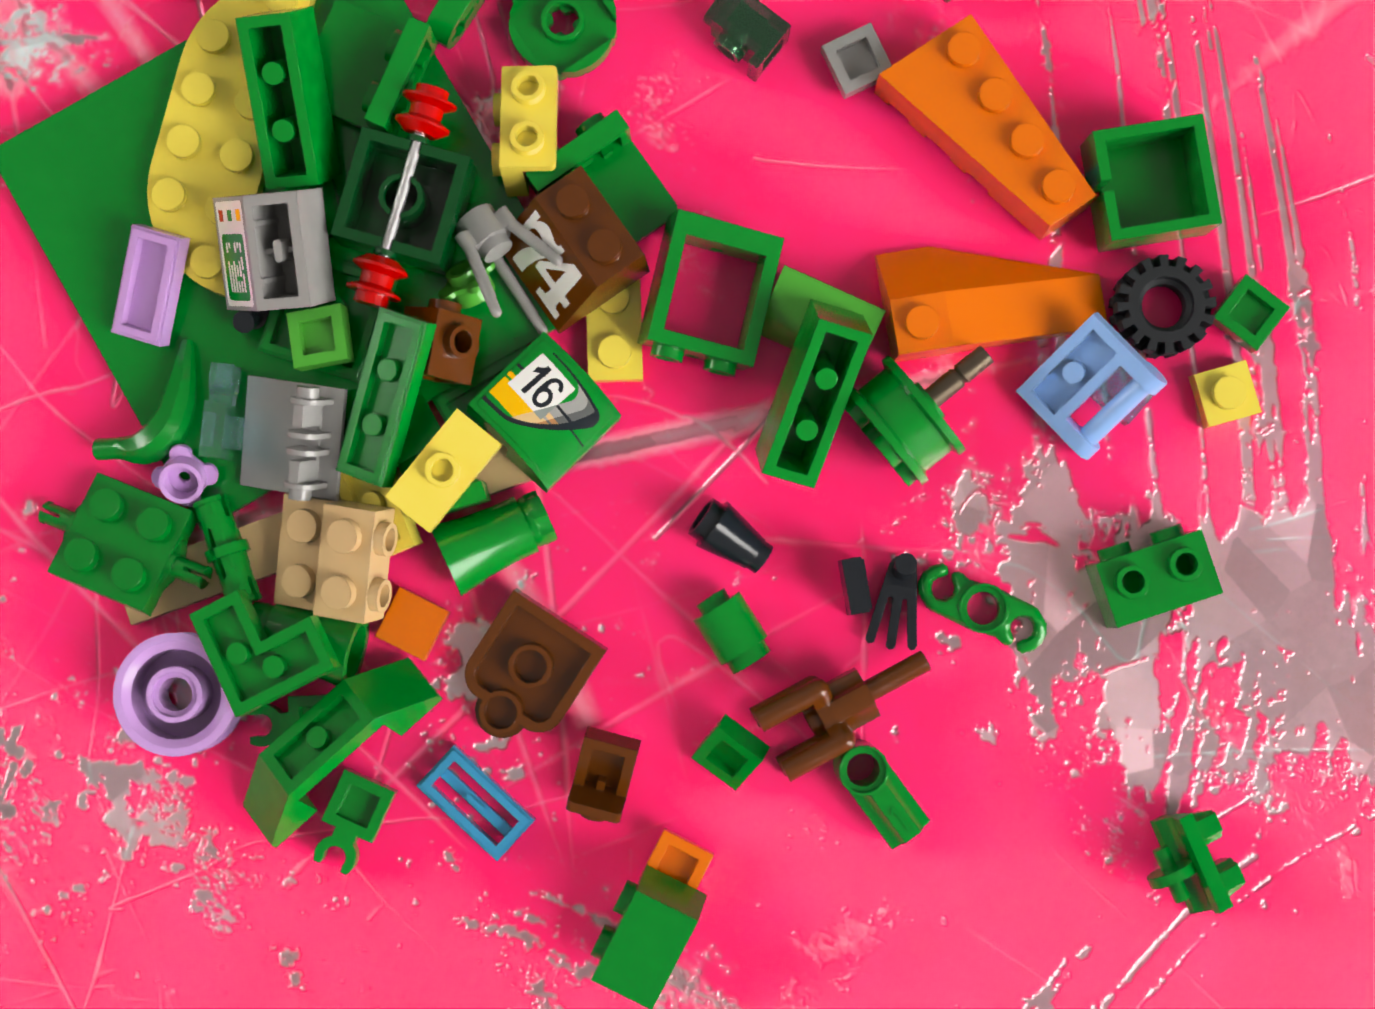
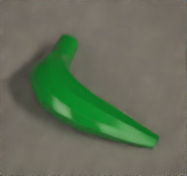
M181 340L164 393L149 421L133 435L95 439L92 445V452L97 460L120 459L146 465L162 461L169 456V451L174 445L184 442L192 425L197 399L196 356L192 340Z

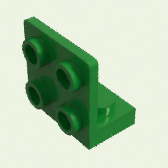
M335 0L319 35L332 116L358 128L364 126L397 136L401 126L395 120V115L407 113L411 105L402 95V91L405 89L415 90L417 83H421L438 45L432 28L429 24L410 16L404 27L346 1Z

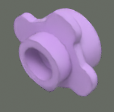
M177 444L170 449L168 461L163 466L156 467L153 470L151 480L154 486L159 488L162 494L170 501L181 504L184 507H193V503L201 500V494L205 487L217 482L219 471L213 463H204L194 456L192 449L188 445ZM187 472L190 475V479H182L180 473Z

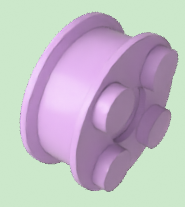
M195 632L164 633L143 641L126 656L116 674L113 686V705L119 724L133 742L154 754L179 757L212 748L225 740L234 731L242 716L235 717L200 638ZM177 678L184 679L192 689L191 702L185 709L176 707L169 697L170 686Z

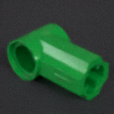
M856 739L852 749L833 759V770L838 780L848 790L891 849L907 843L930 822V819L890 767L885 756L870 742ZM863 753L872 755L874 760L872 773L863 780L850 779L847 775V766L853 756Z

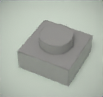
M871 22L821 46L820 52L843 99L876 85L878 74L892 66Z

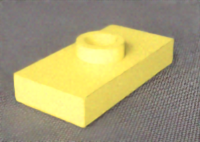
M457 408L385 497L427 532L431 533L502 447V444Z

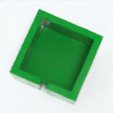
M1203 113L1092 131L1080 145L1085 179L1094 193L1099 192V196L1090 204L1098 253L1204 236L1222 224Z

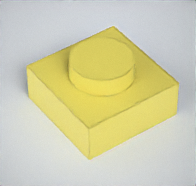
M1246 360L1188 377L1204 429L1262 412Z

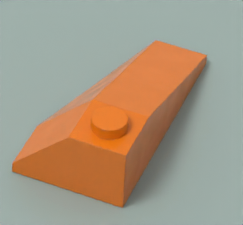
M930 246L875 255L883 309L886 310L884 317L891 358L895 362L971 351L980 345L983 348L1071 335L1096 312L1107 321L1100 277L1096 273Z

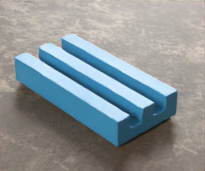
M457 744L453 745L416 785L496 861L502 857L536 819ZM454 761L519 821L514 827L449 768ZM439 777L444 779L505 837L497 843L434 784Z

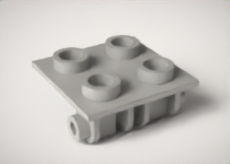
M248 375L240 485L289 493L288 499L297 501H310L311 497L338 501L341 472L336 471V466L344 440L348 389Z

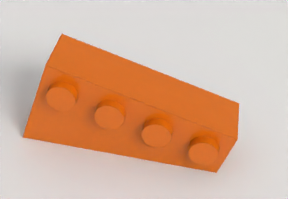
M972 14L878 74L874 93L888 106L891 104L909 120V124L924 138L927 136L951 157L950 161L962 172H968L983 185L996 202L1039 240H1042L1086 211L1097 196Z

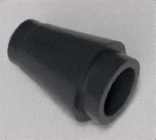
M714 498L703 507L688 532L690 536L698 540L696 543L697 547L743 568H747L753 573H756L764 565L773 550V546L767 543L728 501L722 504Z

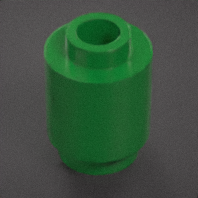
M725 588L697 605L702 615L693 620L719 663L721 665L727 663L733 674L750 666L771 651L764 641L768 635L740 591L729 596Z

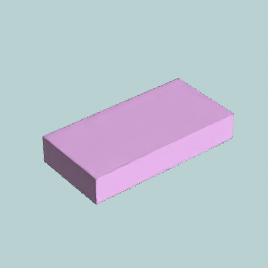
M132 224L111 329L112 333L159 347L169 346L191 238L143 224Z

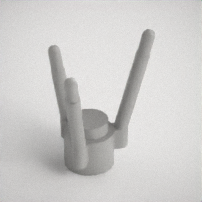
M488 203L472 208L458 221L456 225L458 234L455 236V240L466 254L491 315L498 318L501 316L502 310L481 258L486 263H495V269L538 334L547 333V326L508 267L503 256L512 247V241L509 239L512 232L554 265L562 264L563 258L550 248L548 244L518 222L507 206H502L497 211Z

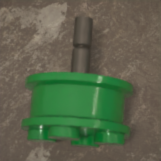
M981 345L954 365V369H949L925 390L918 382L914 384L889 355L881 360L884 369L859 390L853 387L845 410L871 443L888 460V463L908 487L916 480L921 485L929 481L926 471L951 451L960 455L966 450L962 442L943 419L945 415L939 407L962 389L965 382L969 383L994 362Z

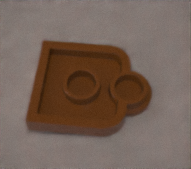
M514 589L465 667L467 687L478 698L475 714L480 727L489 735L498 738L512 737L523 728L532 732H546L553 729L564 718L609 648L519 589Z

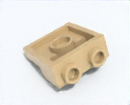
M285 493L273 604L313 610V615L315 616L318 615L320 617L360 624L384 619V612L389 607L392 597V585L390 580H388L390 556L393 554L398 540V530L394 524L395 508L340 499L333 501L311 497L310 501H297L288 499L289 493Z

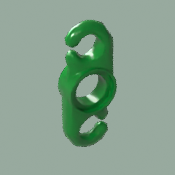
M943 563L931 565L922 573L918 581V595L926 608L972 632L994 636L1004 645H1010L1014 641L1011 632L1012 622L1019 617L1027 618L1033 625V632L1027 639H1022L1016 643L1017 651L1023 654L1034 651L1042 645L1047 635V623L1035 606L994 585L969 580L960 571L953 572L951 575L954 585L953 594L947 599H938L932 592V584L937 578L948 574V566ZM978 592L990 594L997 603L995 618L984 625L972 621L967 612L969 599Z

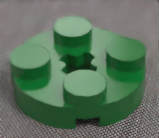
M512 0L509 33L516 52L528 66L554 65L557 68L558 81L579 77L591 72L607 58L611 48L615 45L617 40V14L614 0ZM560 10L565 16L574 13L578 17L573 23L574 31L565 35L562 32H558L555 34L549 29L554 25L552 17L554 12Z

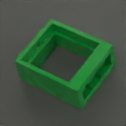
M678 209L667 217L637 343L652 347L650 356L654 358L682 363L684 356L704 361L703 370L722 376L735 377L736 370L742 371L754 367L784 238ZM684 244L757 263L737 348L664 329Z

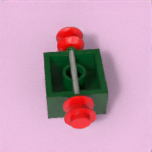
M417 83L415 90L405 89L402 91V95L411 105L408 113L396 114L395 120L408 133L407 139L362 126L330 233L341 246L366 253L353 258V262L362 270L359 280L346 282L345 286L355 291L354 301L377 309L380 307L387 308L388 301L400 303L401 299L392 291L395 280L408 277L407 272L400 263L446 275L457 244L455 236L458 234L456 225L466 213L478 172L470 156L430 145V140L434 141L449 136L450 131L441 124L444 113L456 112L457 107L448 101L449 92L426 83Z

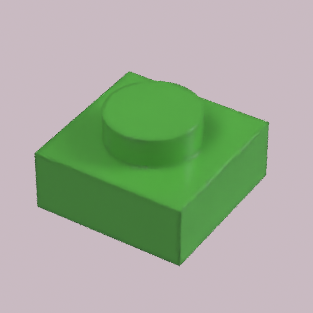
M338 303L286 313L294 369L307 371L355 362L346 306Z

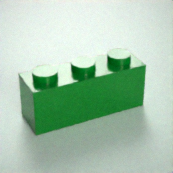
M314 7L265 11L235 18L266 190L320 185L342 174Z
M810 299L755 448L761 473L815 488L873 337L863 315Z

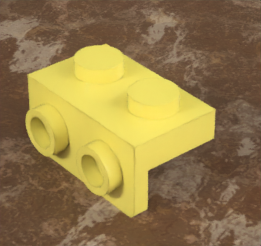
M554 65L502 66L501 93H494L493 119L495 127H500V143H492L491 163L493 176H502L507 197L529 196V183L526 172L553 171L556 169L558 72Z

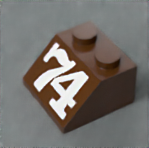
M579 166L535 196L516 219L563 258L562 264L554 265L512 232L509 237L512 241V247L504 255L559 334L650 272L645 254L582 166Z

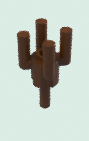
M920 650L865 681L862 680L855 668L844 672L828 682L816 676H808L752 706L749 710L763 732L800 712L803 713L814 736L775 757L783 774L792 782L852 749L856 743L853 731L881 716L875 700L931 670V667Z

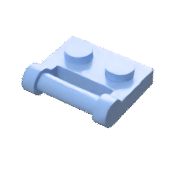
M1096 312L1016 392L1077 455L1085 460H1089L1100 449V444L1098 443L1148 394L1155 396L1168 382L1154 365L1146 361ZM1122 367L1133 379L1083 427L1078 425L1071 415Z

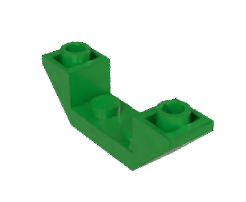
M410 658L343 679L259 754L243 807L270 845L277 848L318 811L306 793L381 726L385 725L402 736L443 698Z

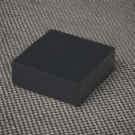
M855 557L837 561L847 615L870 612V609L873 608L864 559Z

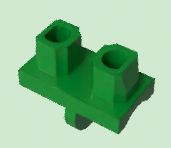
M1204 810L1192 813L1169 814L1150 821L1161 846L1153 850L1160 868L1147 876L1151 889L1168 887L1175 903L1185 901L1190 914L1209 910L1214 911L1215 914H1221L1233 907L1230 896L1241 888L1246 881L1238 863L1231 857L1219 858L1213 861L1207 845L1222 837L1223 829L1216 813L1213 810Z

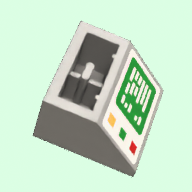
M322 188L212 198L227 310L267 311L304 308L336 300Z

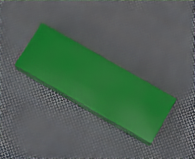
M379 308L336 471L382 488L393 486L437 324L390 308Z

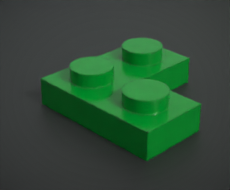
M246 589L236 590L189 614L235 717L245 716L341 667L318 615L309 616L267 637Z

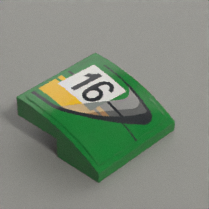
M545 332L541 333L467 406V413L507 448L506 457L546 493L621 419V414L599 386Z

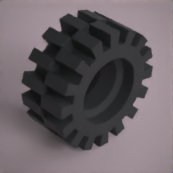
M1158 255L1150 260L1149 257L1126 272L1113 288L1115 294L1109 299L1108 308H1113V315L1109 317L1111 326L1117 325L1119 334L1138 353H1147V358L1156 359L1159 356L1168 358L1193 347L1195 343L1205 337L1207 334L1205 332L1206 328L1213 324L1215 316L1210 314L1211 309L1216 307L1217 303L1216 297H1210L1208 290L1213 288L1210 279L1203 282L1199 276L1203 270L1195 264L1191 268L1185 265L1187 262L1186 258L1178 256L1172 260L1169 259V255ZM1166 287L1177 294L1181 301L1182 312L1175 325L1161 328L1152 325L1145 318L1142 311V300L1149 289Z

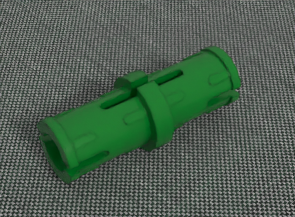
M216 494L193 503L192 506L200 522L208 551L204 554L207 563H213L223 595L226 596L236 590L246 589L252 603L262 599V594L254 578L247 555L251 548L248 540L242 539L239 528H237L228 494Z

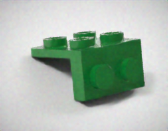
M617 109L606 117L602 113L591 116L576 129L575 133L578 137L561 149L557 145L555 170L525 173L530 188L537 196L570 172L582 166L637 244L665 225L667 217L677 210L676 202L631 141L630 127Z

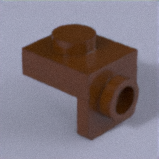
M588 726L566 809L570 812L578 813L591 821L619 823L641 740Z

